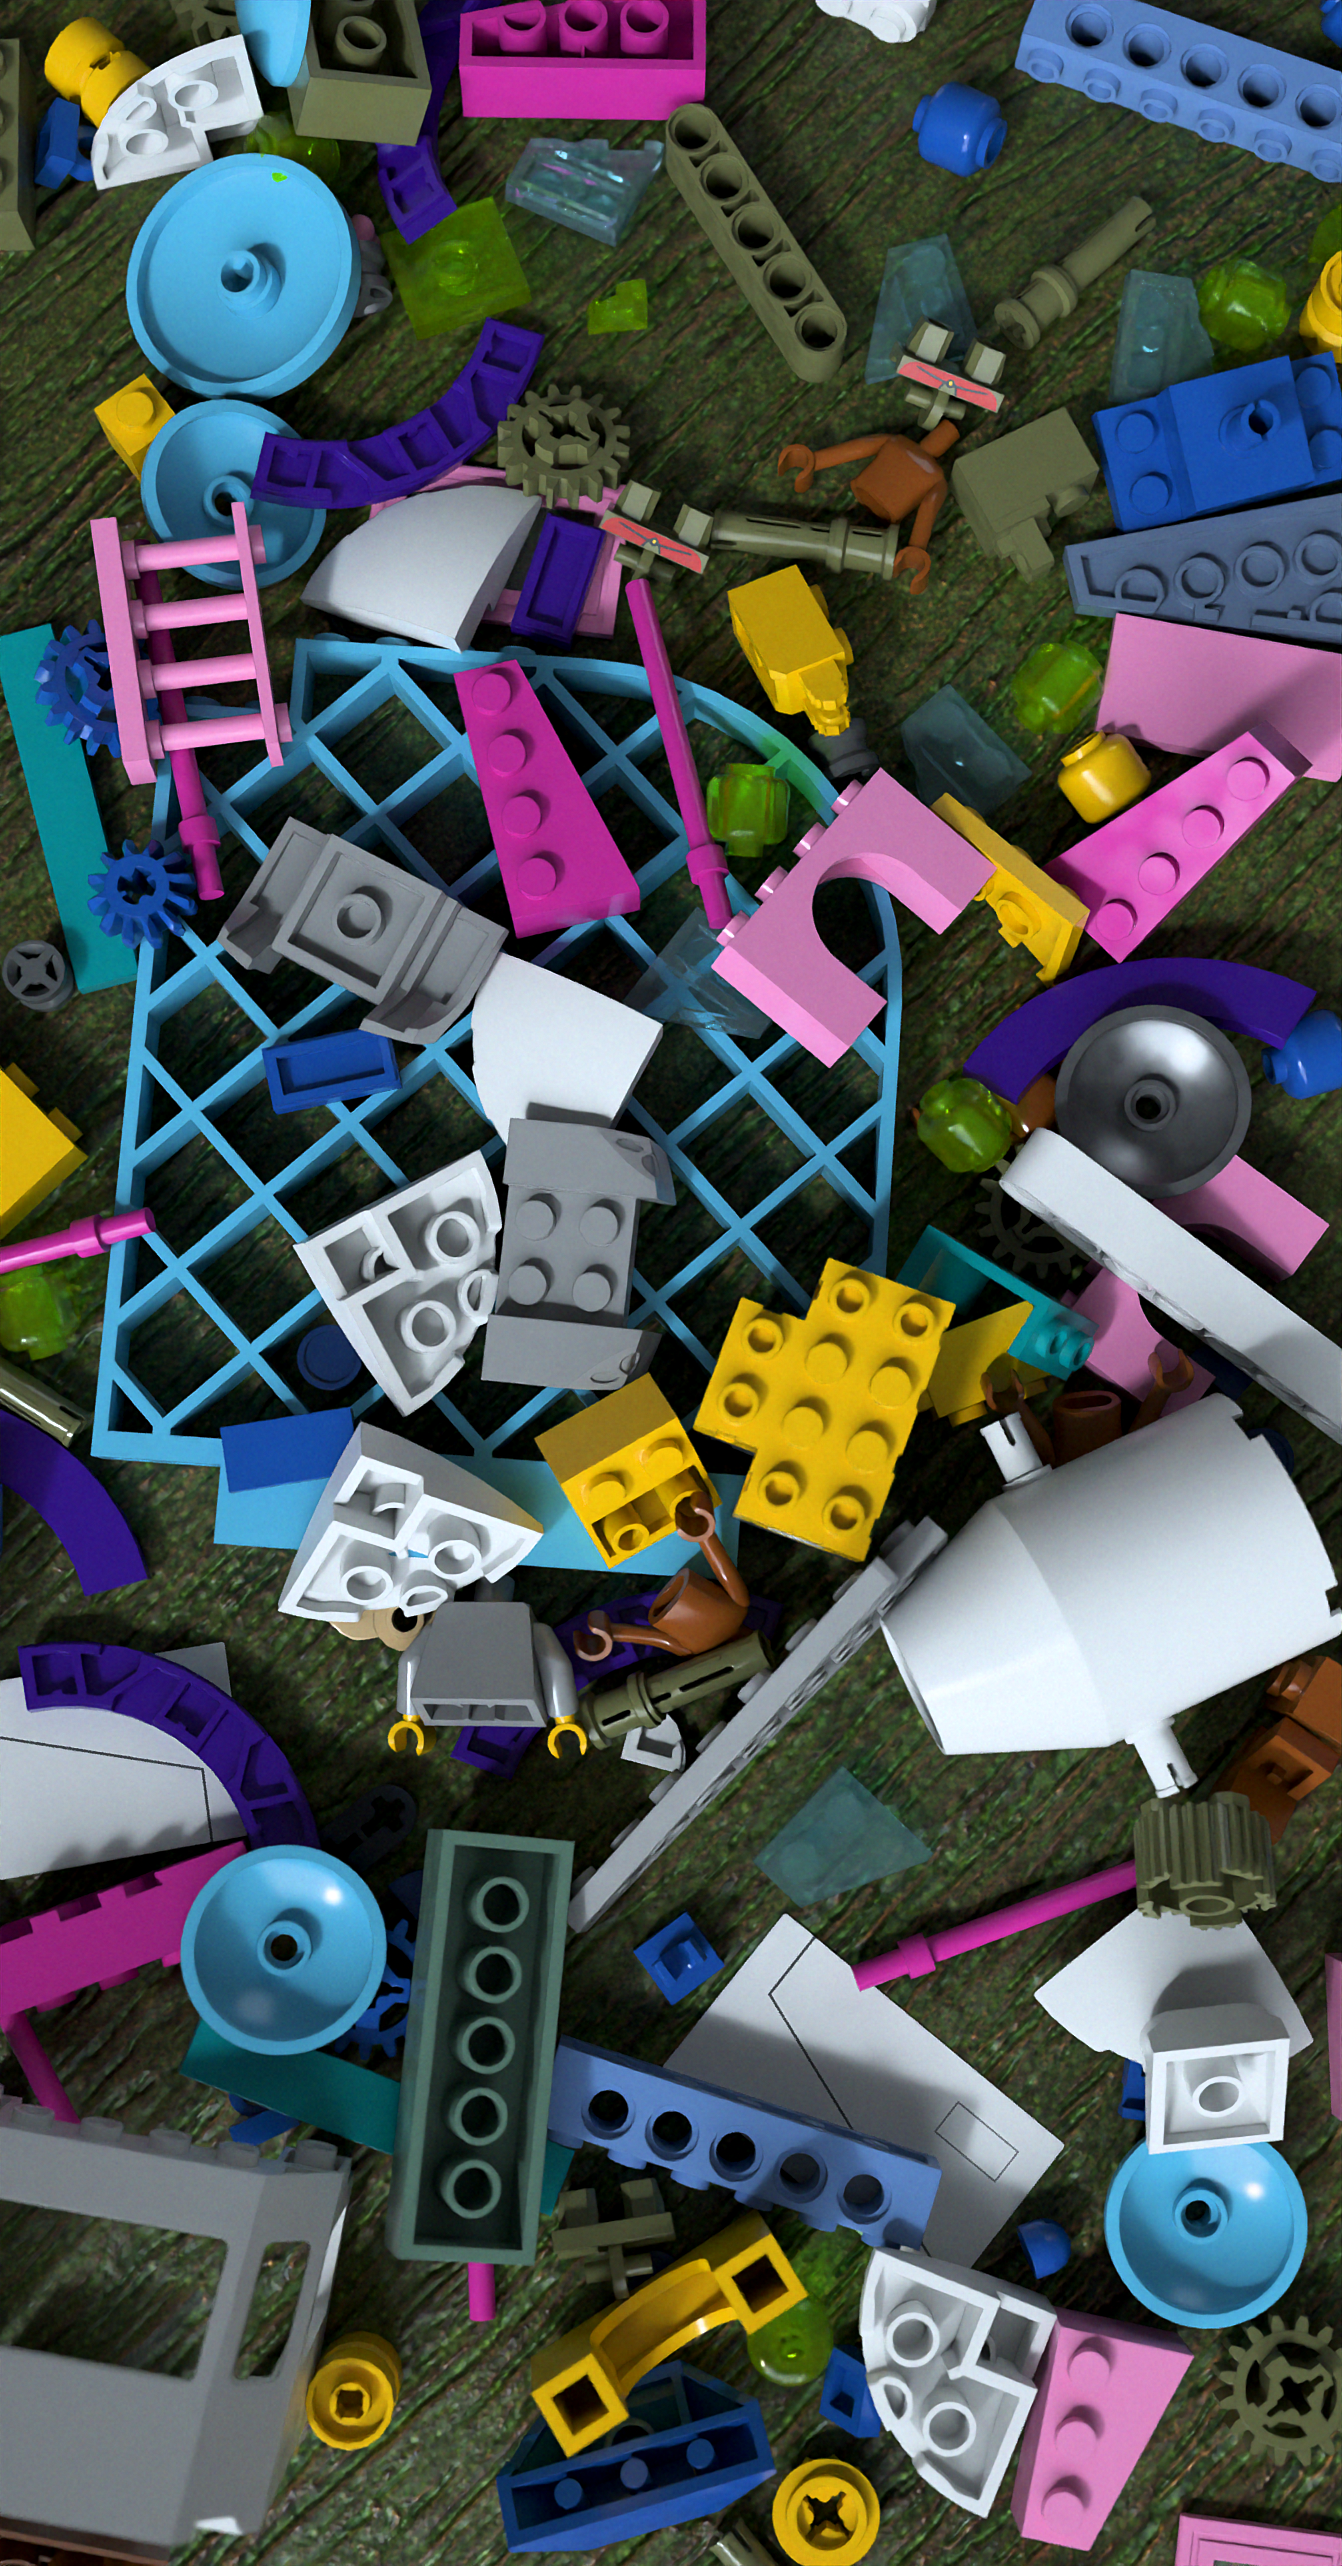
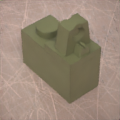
M1065 406L956 459L948 487L986 556L990 558L998 555L1001 560L1010 556L1028 585L1048 575L1051 572L1050 568L1054 565L1055 559L1044 539L1049 537L1051 533L1046 520L1047 516L1056 513L1057 517H1064L1081 508L1090 498L1089 495L1098 475L1099 467Z

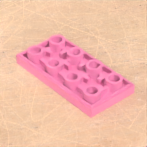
M1116 613L1112 623L1094 732L1102 729L1106 736L1110 734L1124 735L1135 746L1207 759L1267 720L1313 764L1303 777L1337 782L1342 776V654Z

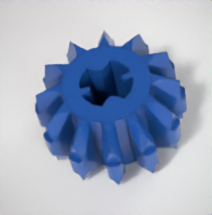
M125 839L122 847L124 857L118 861L112 854L102 852L100 860L108 869L107 874L95 873L88 875V884L99 893L88 900V909L94 916L103 917L99 925L103 933L107 937H113L121 933L122 942L127 948L135 949L145 934L148 942L154 949H161L164 941L161 931L169 928L174 935L178 937L184 936L186 930L177 918L178 915L189 916L197 914L198 905L187 896L197 889V881L192 873L183 872L186 861L178 851L164 856L162 844L157 840L151 839L141 854L133 840ZM151 885L155 891L153 896L142 895L139 903L136 904L131 898L133 893L144 894L147 886Z

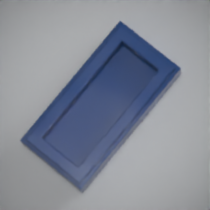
M359 1028L261 1049L273 1109L277 1115L403 1088L393 1039L366 1032Z
M345 1407L220 1427L229 1493L330 1478L356 1430L353 1408Z

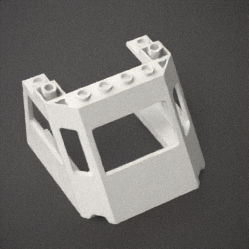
M0 2084L1 2199L225 2240L228 2244V2253L196 2374L191 2379L176 2378L0 2345V2514L169 2546L189 2543L196 2527L240 2535L259 2532L307 2422L305 2400L308 2386L316 2372L322 2351L355 2171L350 2170L352 2158L337 2156L338 2148L336 2146L315 2140H300L297 2142L296 2148L286 2146L277 2160L260 2158V2149L245 2143L221 2142L219 2143L218 2150L191 2145L192 2137L190 2135L174 2130L155 2129L150 2131L149 2137L122 2132L123 2124L108 2118L84 2117L81 2120V2125L54 2120V2110L43 2106L21 2104L22 2098L4 2095V2086ZM307 2241L311 2249L290 2337L271 2376L257 2377L249 2375L248 2379L236 2378L234 2370L266 2246L274 2242Z

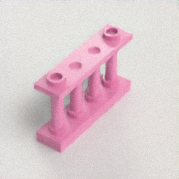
M244 501L231 503L235 534L136 546L134 540L123 541L116 517L90 520L122 761L132 785L157 782L154 760L165 758V751L265 739L271 767L284 766L281 743L293 742L287 703L275 704L255 564L267 563L261 524L249 525ZM239 560L244 593L144 605L142 599L132 600L130 580L141 579L140 572ZM248 619L253 653L152 665L151 659H140L138 639L149 638V631ZM249 679L257 680L261 713L169 725H160L159 719L149 720L146 699L157 698V691Z

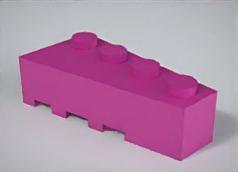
M514 659L454 673L462 715L517 939L641 910L640 888L518 661Z

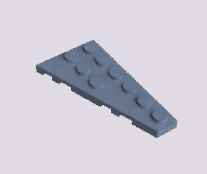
M1342 493L1065 546L1062 554L1075 614L1115 618L1116 613L1202 629L1342 645Z

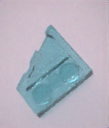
M531 138L506 182L505 200L615 247L663 161L664 144L656 140H645L644 151L608 150V140L583 139L580 142L570 143L562 139Z
M947 233L888 249L864 375L867 385L902 376L895 372L896 362L891 361L889 355L896 340L906 343L909 334L921 315L941 321L954 330L955 333L943 358L948 361L955 362L964 359L973 338L979 337Z
M1131 269L1125 275L1108 393L1109 401L1122 403L1141 401L1156 397L1170 385L1215 374L1210 360L1214 356L1208 332L1199 322L1198 312L1200 306L1191 278Z
M949 683L902 724L901 735L908 759L913 762L916 772L915 782L921 803H925L928 809L947 792L960 804L973 808L985 819L1029 781L1032 772Z
M699 907L695 908L621 1003L652 1019L754 1039H760L773 1022L770 1017L711 968L725 948L716 941L724 928H710L706 913Z
M840 1764L752 1858V1861L801 1908L926 1862L933 1853Z

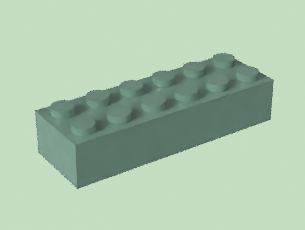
M428 1829L383 2244L398 2259L534 2266L575 1842Z

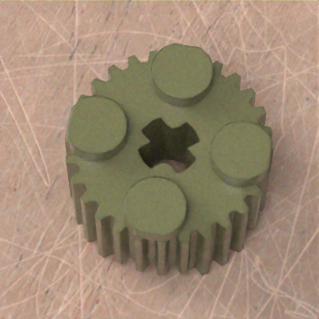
M1220 1792L1211 1795L1208 1798V1802H1201L1199 1805L1188 1802L1186 1806H1181V1803L1174 1799L1154 1798L1141 1805L1140 1822L1135 1823L1133 1833L1138 1911L1142 1912L1144 1917L1160 1919L1161 1912L1170 1911L1172 1915L1185 1914V1917H1190V1927L1200 1928L1201 1930H1207L1208 1928L1221 1930L1222 1927L1236 1928V1925L1241 1924L1242 1912H1248V1908L1258 1909L1259 1904H1261V1910L1263 1911L1277 1907L1270 1823L1266 1821L1265 1816H1259V1812H1250V1802L1247 1795L1235 1792Z

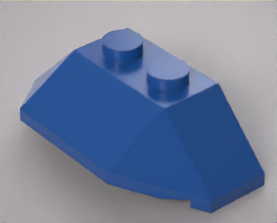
M681 2359L653 2367L634 2385L627 2395L626 2401L629 2417L570 2457L567 2456L545 2416L541 2413L523 2438L510 2462H506L495 2477L509 2551L592 2550L721 2511L777 2473L758 2399L743 2391L736 2390L718 2378Z

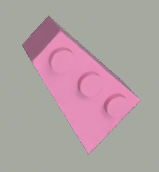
M1053 2306L1058 2316L1035 2373L1034 2383L1038 2390L1027 2416L1010 2509L1021 2537L1089 2551L1194 2355L1178 2333Z

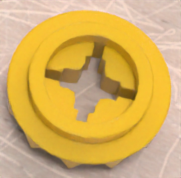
M834 2454L829 2458L815 2460L806 2457L800 2466L790 2473L783 2475L780 2487L775 2498L772 2500L773 2525L777 2539L785 2552L802 2566H851L869 2551L878 2533L880 2508L875 2489L859 2466L854 2467L849 2463L841 2461ZM840 2493L837 2511L843 2520V2525L847 2529L843 2528L839 2523L835 2525L829 2520H824L819 2526L815 2525L811 2530L814 2511L806 2495L808 2494L812 2499L816 2497L822 2502H827L832 2496L836 2497Z

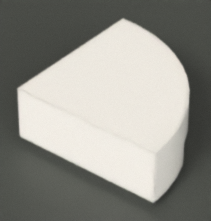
M667 1714L666 1719L658 1727L650 1730L643 1725L627 1732L621 1758L671 1772L676 1768L680 1772L684 1771L686 1764L685 1744H683L677 1723Z

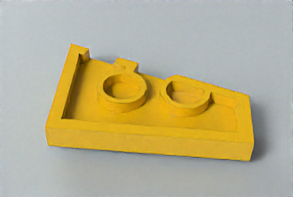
M946 792L929 809L997 867V870L972 900L982 901L985 899L996 911L997 917L1003 925L998 932L1011 947L1015 948L1023 942L1044 966L1036 975L1047 988L1052 984L1060 983L1067 976L1090 910L1082 904L1079 896L1071 888L1058 884L1038 868L1026 851L1019 846L1010 845L988 827L983 817L976 810L963 806Z

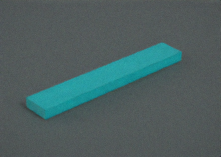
M50 623L0 636V679L77 987L82 994L136 981L139 959L136 948L130 949L124 945L121 933L113 937H107L99 928L103 917L94 916L88 909V900L99 894L88 884V875L95 873L107 874L108 869L102 863L100 857L102 852L110 854L112 852L83 738L78 737L70 745L64 743L63 740L68 728L63 723L48 727L45 719L52 706L37 704L35 701V695L42 684L34 679L35 672L40 661L45 660L42 656L50 640L58 641L56 631Z
M200 2015L177 2072L180 2075L393 2156L400 2081L317 2049L291 2055H268L246 2050L220 2036ZM547 2138L539 2212L551 2216L575 2150Z

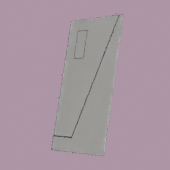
M223 1642L155 1653V1655L185 1666L213 1682L232 1697L225 1644ZM22 1677L0 1681V1880L248 1836L240 1814L223 1784L195 1753L177 1739L144 1722L111 1712L88 1709H56L31 1713L26 1708Z
M786 1913L783 1914L663 2065V2068L936 2157L943 2172L920 2250L918 2251L901 2245L900 2250L936 2258L967 2268L972 2267L1064 2148V2144L875 1986L860 1992L851 1967ZM741 2133L746 2139H748L752 2144H754V2142L749 2136H747L744 2133ZM795 2153L784 2160L781 2168L800 2183L808 2180L814 2174L817 2162L808 2154ZM868 2174L854 2176L847 2183L844 2195L852 2202L866 2203L876 2196L880 2182Z

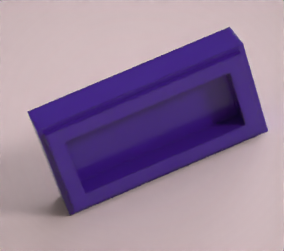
M547 513L510 625L511 634L564 650H571L607 540V532L605 530Z

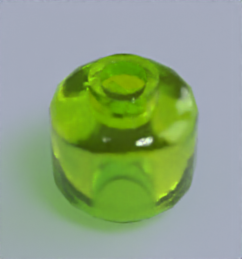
M268 111L258 120L254 130L247 135L245 140L244 154L260 153L261 158L264 154H270L292 160L314 173L326 186L332 184L337 176L340 153L336 139L295 135L292 114L290 112ZM272 173V179L276 182L288 178L281 173Z
M1236 257L1228 261L1224 266L1215 265L1209 271L1196 297L1195 311L1200 314L1201 329L1208 336L1243 352H1250L1259 348L1268 338L1276 340L1281 335L1290 318L1291 305L1285 303L1287 285L1282 276L1243 257Z
M1066 640L1063 644L1055 642L1044 643L1010 683L1012 695L1018 703V706L1013 710V714L1027 729L1039 736L1046 729L1061 735L1071 733L1103 695V685L1099 678L1103 673L1102 666L1092 654L1072 640Z
M725 763L724 773L714 775L708 781L706 795L707 825L715 841L726 842L725 855L763 858L764 845H777L786 838L790 786L782 778L775 777L776 767Z
M963 1078L953 1083H950L948 1080H942L933 1085L920 1101L922 1112L917 1121V1135L951 1171L969 1172L972 1170L974 1173L984 1172L1000 1161L1011 1145L1009 1134L1012 1129V1117L989 1090L975 1078Z
M45 1262L0 1274V1341L3 1347L14 1352L28 1350L31 1360L48 1357L67 1349L68 1344L65 1336L76 1331L82 1321L69 1281L64 1272L59 1269H47Z
M806 2288L804 2289L808 2294L807 2297L749 2335L746 2331L747 2352L755 2369L768 2381L784 2387L802 2386L816 2379L829 2364L834 2349L833 2328L824 2303L811 2290ZM791 2334L797 2335L800 2338H793ZM783 2337L786 2340L785 2343L780 2341Z

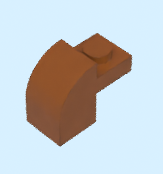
M1285 1716L1269 1730L1260 1725L1246 1739L1213 1785L1205 1802H1208V1798L1211 1795L1220 1792H1235L1247 1795L1250 1802V1812H1259V1816H1265L1266 1821L1270 1823L1271 1843L1273 1846L1281 1840L1297 1802L1333 1774L1341 1755L1317 1739L1312 1732L1300 1727Z

